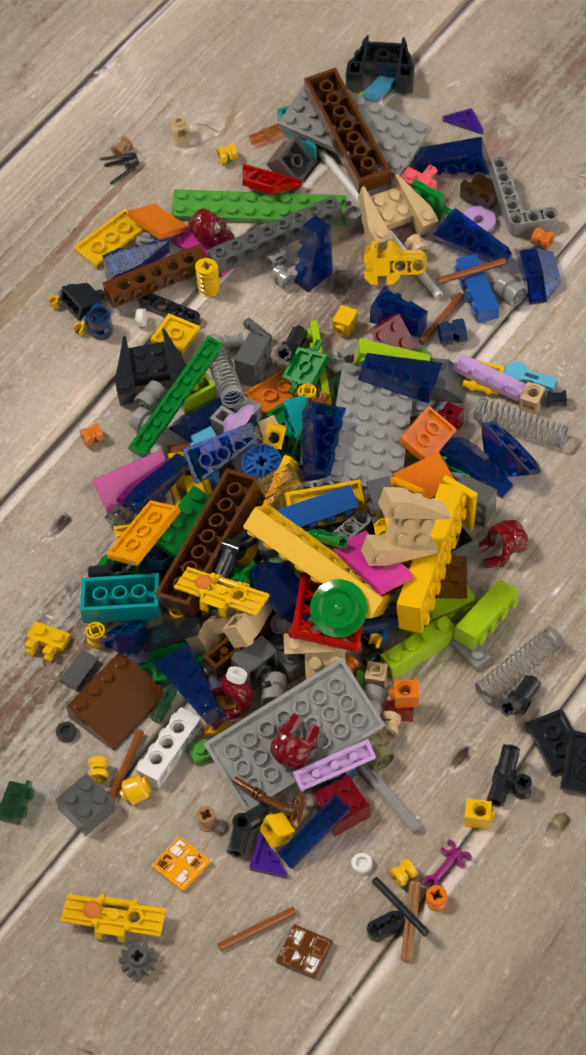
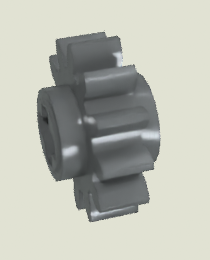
M136 940L134 947L128 943V951L121 950L123 957L119 958L122 972L128 971L129 978L136 974L138 980L141 979V974L143 973L146 977H149L148 970H155L154 963L158 961L157 956L154 955V947L148 949L147 942L140 946L138 940Z

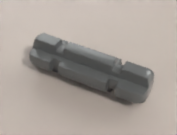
M248 317L243 321V326L250 330L251 333L268 338L270 342L273 340V336L266 332L259 324L254 323V320Z

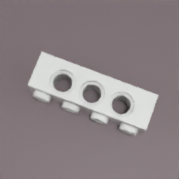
M182 707L179 708L177 713L174 712L170 717L167 727L160 731L155 744L152 743L148 748L145 758L138 762L136 766L137 774L142 777L145 776L149 784L159 790L188 749V744L192 743L202 729L201 717ZM166 746H172V747L169 748V749H165V748H164V747H166ZM156 761H160V762H161V763H159V764H153V763L156 762Z

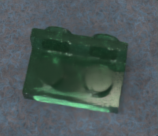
M9 780L0 803V821L20 825L22 818H26L28 812L27 805L29 801L33 800L35 794L31 781L27 780L25 784Z

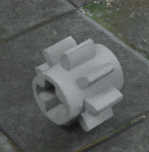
M143 232L141 236H137L135 248L140 249L139 254L147 255L149 251H154L156 239L151 238V233Z

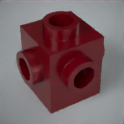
M447 402L442 410H438V414L457 430H460L464 420L463 408Z

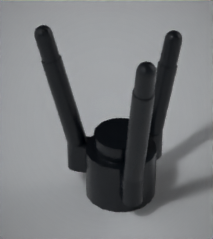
M131 152L100 158V161L120 159L105 163V167L123 163L124 168H128V170L110 182L111 185L130 172L136 171V166H139L136 153Z

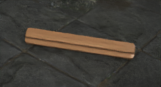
M411 881L409 884L407 908L417 917L421 883ZM406 918L401 960L410 962L413 957L416 928Z

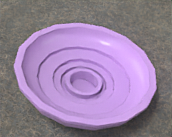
M248 404L243 406L237 413L228 414L223 421L224 433L220 445L224 452L230 448L246 426L255 409L254 405Z

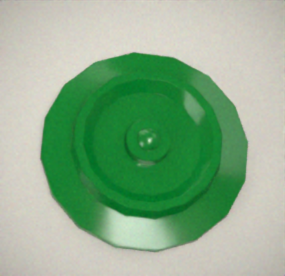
M343 579L330 580L321 585L313 594L310 604L311 618L315 626L325 635L335 638L347 637L358 631L365 622L368 612L367 599L362 590L353 582Z

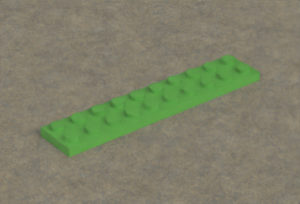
M174 189L171 215L178 220L189 221L194 213L202 208L210 210L213 215L221 217L225 222L268 224L333 195L266 194L264 192ZM334 195L342 207V221L331 226H344L347 195Z

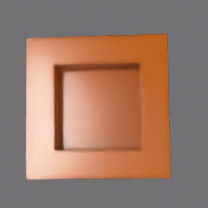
M418 679L394 680V688H390V698L395 700V708L419 707Z

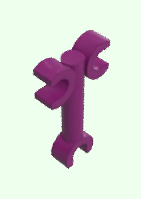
M449 839L447 845L452 849L446 850L443 847L441 848V854L448 858L433 875H427L423 878L422 885L425 886L428 882L438 885V881L456 860L458 867L464 869L465 863L461 859L466 858L471 861L472 855L467 851L456 848L455 842Z

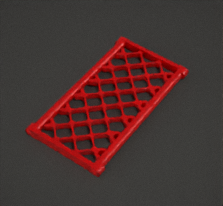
M302 572L292 628L289 629L288 636L297 640L359 653L362 647L360 640L363 624L355 633L347 637L335 638L332 636H321L324 634L323 632H314L311 626L315 625L314 622L307 623L302 619V615H311L310 607L304 603L305 600L312 599L314 593L308 590L307 586L316 585L318 588L321 586L311 580V575ZM302 630H308L310 633L301 632V631H302ZM346 638V639H348L350 642L342 641V639Z

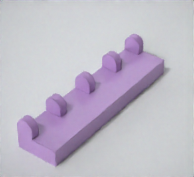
M460 353L453 364V371L519 402L526 386L525 383Z
M366 739L291 773L294 780H296L299 790L303 791L375 759L376 756L369 739Z

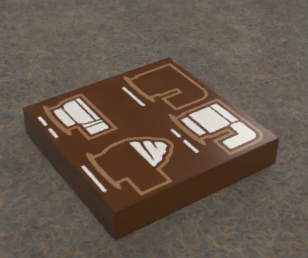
M294 924L276 959V963L315 980L329 953L333 940Z

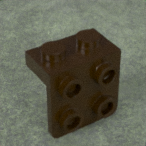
M477 174L471 182L467 180L461 182V199L477 206L487 207L490 210L498 202L492 179Z

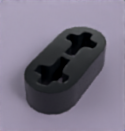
M393 910L372 920L367 925L368 938L378 942L401 931L405 923L404 916L399 911ZM391 919L399 920V924L391 923ZM373 928L380 929V934L373 932Z

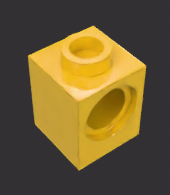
M341 305L332 320L333 332L350 337L358 323V310Z
M267 421L262 444H268L275 449L281 450L286 426ZM277 433L279 440L271 442L268 439L269 434Z
M467 799L464 827L489 830L490 822H494L495 810L491 809L492 802ZM479 812H480V813H483L484 815H483V816H477L476 813H479Z
M283 812L267 815L260 828L261 833L272 849L289 844L295 832Z

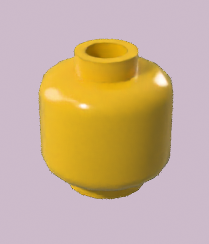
M136 774L122 782L120 795L124 801L128 800L129 803L135 805L147 799L152 789L145 776L142 777Z

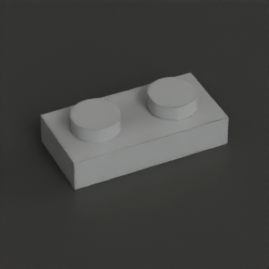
M455 639L451 641V647L476 672L492 661V656L481 645L471 650Z

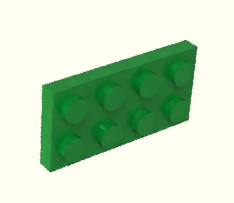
M193 485L178 504L181 512L154 545L175 559L210 496Z

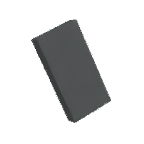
M81 650L61 677L60 682L78 691L99 663V658Z

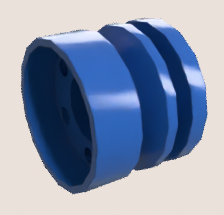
M256 444L244 453L242 469L244 474L260 478L265 492H268L282 458L279 451L273 446Z

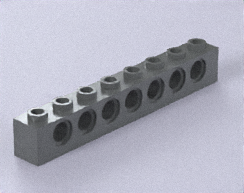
M334 195L213 247L207 250L208 257L217 263L218 273H224L270 253L279 247L288 245L342 221V207Z

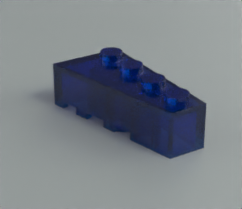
M482 137L420 147L414 156L416 170L420 173H423L429 165H432V167L434 166L437 169V174L435 175H441L442 172H447L451 175H457V172H468V175H475V172H483L484 175H490V159Z
M366 353L358 380L429 404L443 363Z
M312 401L302 410L303 480L314 481L331 475L336 455L335 449L339 442L338 436L343 425L342 419L346 408Z
M188 643L153 662L208 726L226 716L196 652Z

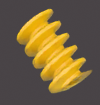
M200 259L195 264L198 292L202 296L212 297L220 290L218 265L213 259Z

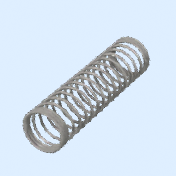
M211 334L209 336L224 343V347L219 353L221 355L217 356L213 361L216 363H212L209 367L221 402L227 408L238 407L245 399L244 392L223 337L219 334ZM238 391V393L235 396L225 397V395H230ZM239 393H241V395L239 396V398H237L236 400L227 401V400L224 399V398H234V397H236L237 395H239ZM238 399H240V401L237 402V403H235V404H227V403H225V402H234V401H237Z
M484 397L478 399L473 413L474 419H481L482 422L486 421L487 424L492 422L493 426L497 424L499 428L503 426L504 430L509 427L510 432L514 430L515 433H518L520 431L521 436L526 434V437H529L531 435L532 439L537 437V440L540 441L542 439L543 443L548 441L549 445L554 443L555 447H563L569 431L568 426H561V423H559L555 437L550 443V436L555 427L554 421L551 425L549 436L544 441V435L550 420H547L543 435L539 439V432L544 422L543 417L539 423L537 434L533 438L538 415L535 417L532 430L527 436V430L532 421L533 414H530L526 430L522 434V427L526 420L527 412L524 413L520 428L516 432L521 410L517 414L513 429L510 430L516 408L513 409L509 424L505 428V421L509 415L510 406H508L502 425L499 426V420L505 405L501 406L498 420L494 424L493 420L498 411L499 402L496 403L492 419L488 422V416L494 402L493 400L490 402L486 418L482 420L488 399Z
M547 626L543 629V632L535 635L534 639H530L529 643H525L524 647H520V650H516L515 654H511L510 658H506L505 661L501 662V665H497L496 669H492L491 673H487V676L482 677V680H478L475 683V690L480 698L489 704L497 699V695L501 696L502 691L506 692L507 687L511 688V683L516 684V680L520 681L521 676L525 677L526 673H530V669H535V665H540V661L544 662V658H549V654L553 655L554 650L558 651V649L564 646L561 634L554 627ZM548 631L557 638L559 644L549 635ZM540 638L548 644L552 653L543 646ZM535 642L539 643L543 647V649L547 653V657L541 653ZM531 646H533L541 654L543 660H540L536 656ZM526 649L535 656L538 664L529 657ZM521 653L529 658L533 668L527 664ZM517 657H519L526 664L529 671H526L521 666ZM512 660L520 666V668L523 670L524 675L519 673V671L515 668ZM508 665L517 672L519 679L512 674ZM503 668L511 674L515 682H512L506 676ZM498 672H500L507 679L510 686L506 685L503 682ZM493 675H494L495 677H497V678L501 681V683H502V684L504 685V687H505V690H503V689L497 684V682L495 681ZM489 680L498 687L500 694L494 690ZM480 686H482L485 689L490 698H488L484 694Z

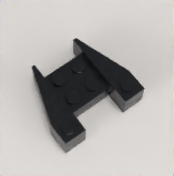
M366 35L361 42V47L355 51L354 57L347 63L345 74L347 89L363 90L365 74L396 76V93L413 94L415 67L412 63L405 37H402L401 43L369 41V35Z
M165 328L162 329L164 341L129 348L127 338L123 336L115 376L120 406L134 403V398L137 396L136 386L146 385L151 381L162 382L171 380L173 385L187 364Z

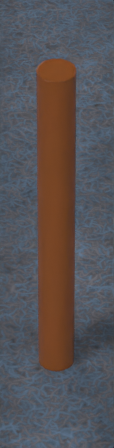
M502 258L438 277L437 283L440 285L506 265V260Z
M462 293L457 294L418 340L419 344L424 345L437 330V323L444 322L463 300L464 295Z
M137 729L110 790L109 795L114 798V801L144 735V732L140 729Z
M294 907L280 912L217 943L220 951H223L296 915V910Z

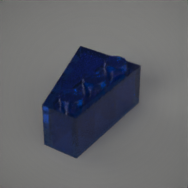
M384 285L371 305L369 322L378 324L391 315L400 314L410 335L420 338L427 326L428 311L411 300L409 302L404 300L401 294L398 292L394 294L388 290V286Z

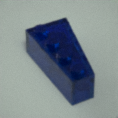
M456 208L452 210L432 234L436 242L468 255L477 253L478 258L487 263L505 258L507 261L512 255L508 246Z
M314 215L302 226L300 244L302 246L298 250L297 255L300 257V260L295 266L297 276H295L294 283L306 292H310L333 273L331 226L317 215Z
M258 421L250 422L183 448L195 484L205 482L244 454L250 447L262 441L264 438Z

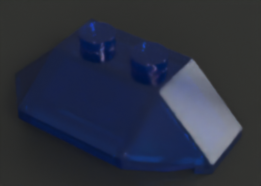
M534 246L515 248L514 251L524 286L527 287L526 295L529 305L547 303L561 282L554 252Z
M495 421L482 423L481 431L484 453L500 469L503 475L513 477L540 474L539 463L514 436L499 427V424Z
M263 561L250 570L254 588L268 593L270 597L266 602L281 618L293 623L300 579L286 564ZM312 599L305 600L304 604L310 607ZM302 615V619L308 623L307 620L311 615Z
M149 620L126 621L124 625H119L107 631L99 639L100 644L119 654H126L128 657L137 656L143 650L141 646L148 629Z

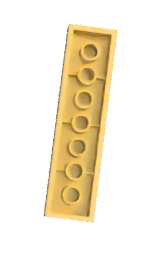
M442 483L439 485L435 499L444 502L452 518L436 519L430 535L439 552L412 560L409 570L413 573V579L404 583L397 601L399 629L422 633L424 627L429 624V612L435 607V595L440 593V581L445 578L446 564H450L451 549L456 547V535L460 534L462 528L461 521L462 519L465 520L467 508H464L466 496L463 495V487Z
M270 505L255 507L243 526L248 530L247 533L250 536L262 540L265 547L276 550L282 559L290 560L294 563V567L297 570L311 575L310 578L314 582L324 584L330 580L337 579L353 582L362 590L367 599V619L383 615L395 596L390 591L379 595L333 550Z

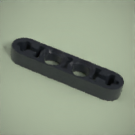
M154 293L138 299L139 306L142 309H146L161 317L166 318L168 314L173 315L174 311H181L182 313L176 317L198 326L201 324L199 312ZM161 304L166 305L164 309H158L157 307Z

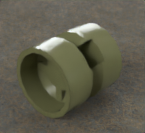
M375 733L366 738L369 739L376 756L375 759L367 763L375 772H379L391 764L395 754L388 746H384V741Z

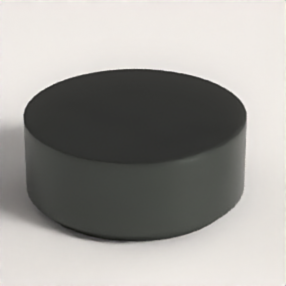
M62 722L57 726L56 736L59 741L68 743L75 739L77 733L72 723Z

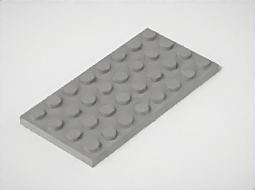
M303 86L279 120L278 128L336 152L306 96ZM349 91L391 169V177L394 178L396 174L400 176L407 169L428 137L432 126L372 100L364 99L362 96Z
M343 362L324 478L330 479L333 484L360 479L364 491L367 490L366 481L386 476L392 478L394 473L403 469L406 448L398 440L409 428L416 376L401 375L391 371L380 372L375 368H363Z
M343 658L203 743L245 812L260 803L251 798L249 793L232 783L236 776L253 787H259V789L266 792V795L272 798L296 783L291 772L298 769L280 765L273 758L270 751L271 742L276 737L279 727L286 723L293 713L302 718L297 729L293 731L295 737L305 740L311 724L320 727L317 745L309 753L308 762L303 767L362 742L386 727Z

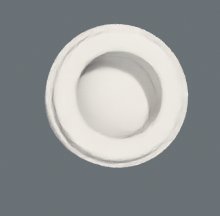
M138 309L136 311L135 322L138 327L146 326V309Z
M233 666L228 668L226 678L232 683L244 684L247 673L244 669Z
M366 853L356 854L351 860L352 870L358 875L368 874L372 869L371 857Z

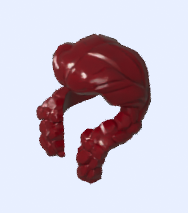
M198 209L189 220L188 227L202 245L214 247L225 239L232 240L235 238L231 230H226L227 223L221 217L213 215L210 210ZM217 222L223 229L216 236H213L215 223Z
M503 520L490 527L485 539L479 542L478 552H483L494 546L498 533L502 535L504 546L502 555L484 559L486 568L504 567L514 552L521 553L527 550L529 537L520 522L516 520Z
M224 676L221 687L204 692L206 697L200 704L201 711L208 713L216 696H227L234 699L235 704L238 706L237 708L220 709L213 716L210 724L214 728H218L227 720L240 718L249 709L253 700V690L247 681L244 684H235Z
M295 713L290 716L286 723L279 727L276 737L271 742L270 751L273 758L280 765L287 768L300 769L308 762L309 753L317 745L320 727L311 724L305 740L295 737L293 731L297 729L302 720Z

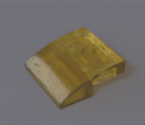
M290 463L256 481L265 501L275 510L287 507L284 496L286 492L304 489Z

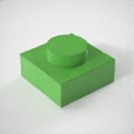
M207 738L188 744V750L194 765L212 759L203 744L207 741Z

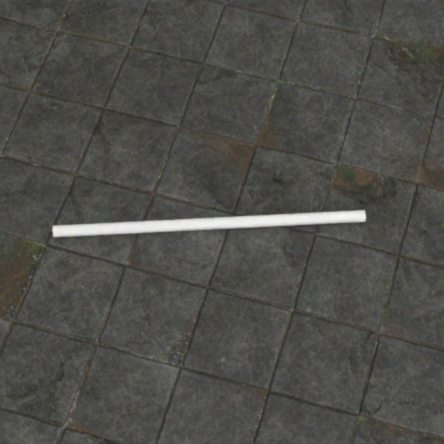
M322 146L317 149L319 156L359 204V194L352 181L326 149ZM388 230L392 236V241L399 245L401 250H407L392 230ZM425 271L417 275L436 300L443 297L441 290Z

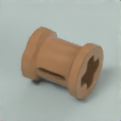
M123 136L117 145L112 146L111 151L114 155H123L128 150H132L134 145L129 138Z
M209 806L199 808L197 819L200 829L204 832L214 830L217 823L213 808Z

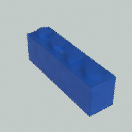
M477 253L456 258L454 273L481 265ZM485 272L460 278V288L465 291L467 304L470 303L471 314L473 317H476L477 322L481 323L499 318V305Z
M351 485L278 509L277 511L302 529H314L319 526L318 523L325 521L328 524L336 521V517L344 515L345 518L354 515L359 505Z

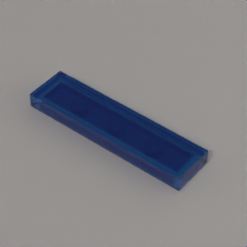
M335 794L277 854L289 868L293 869L351 811L350 808Z

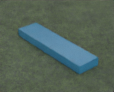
M379 75L363 92V98L379 102L395 85L396 78Z

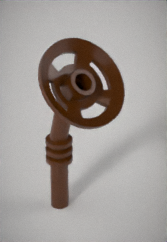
M237 776L233 779L232 783L249 793L250 797L254 798V800L259 803L263 802L283 812L295 832L300 828L306 811L307 800L305 792L299 791L292 799L291 804L287 803L286 805L266 795V792L259 789V787H253Z

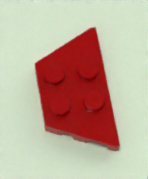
M247 164L242 166V185L251 190H261L266 194H275L303 186V180Z

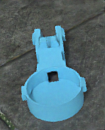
M511 362L505 366L503 371L504 374L525 384L531 382L544 386L545 392H554V387L558 385V378L528 370V367L522 362Z

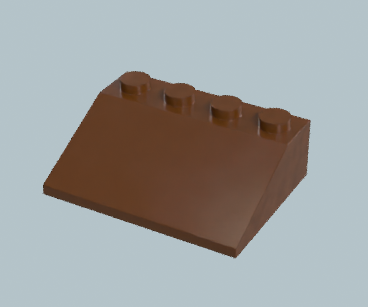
M119 652L66 708L68 716L72 721L114 751L167 694L133 660Z

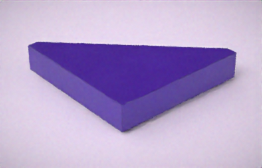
M472 108L442 116V121L483 134V129Z
M259 833L249 870L287 879L288 873L279 862L278 857L263 837V834Z

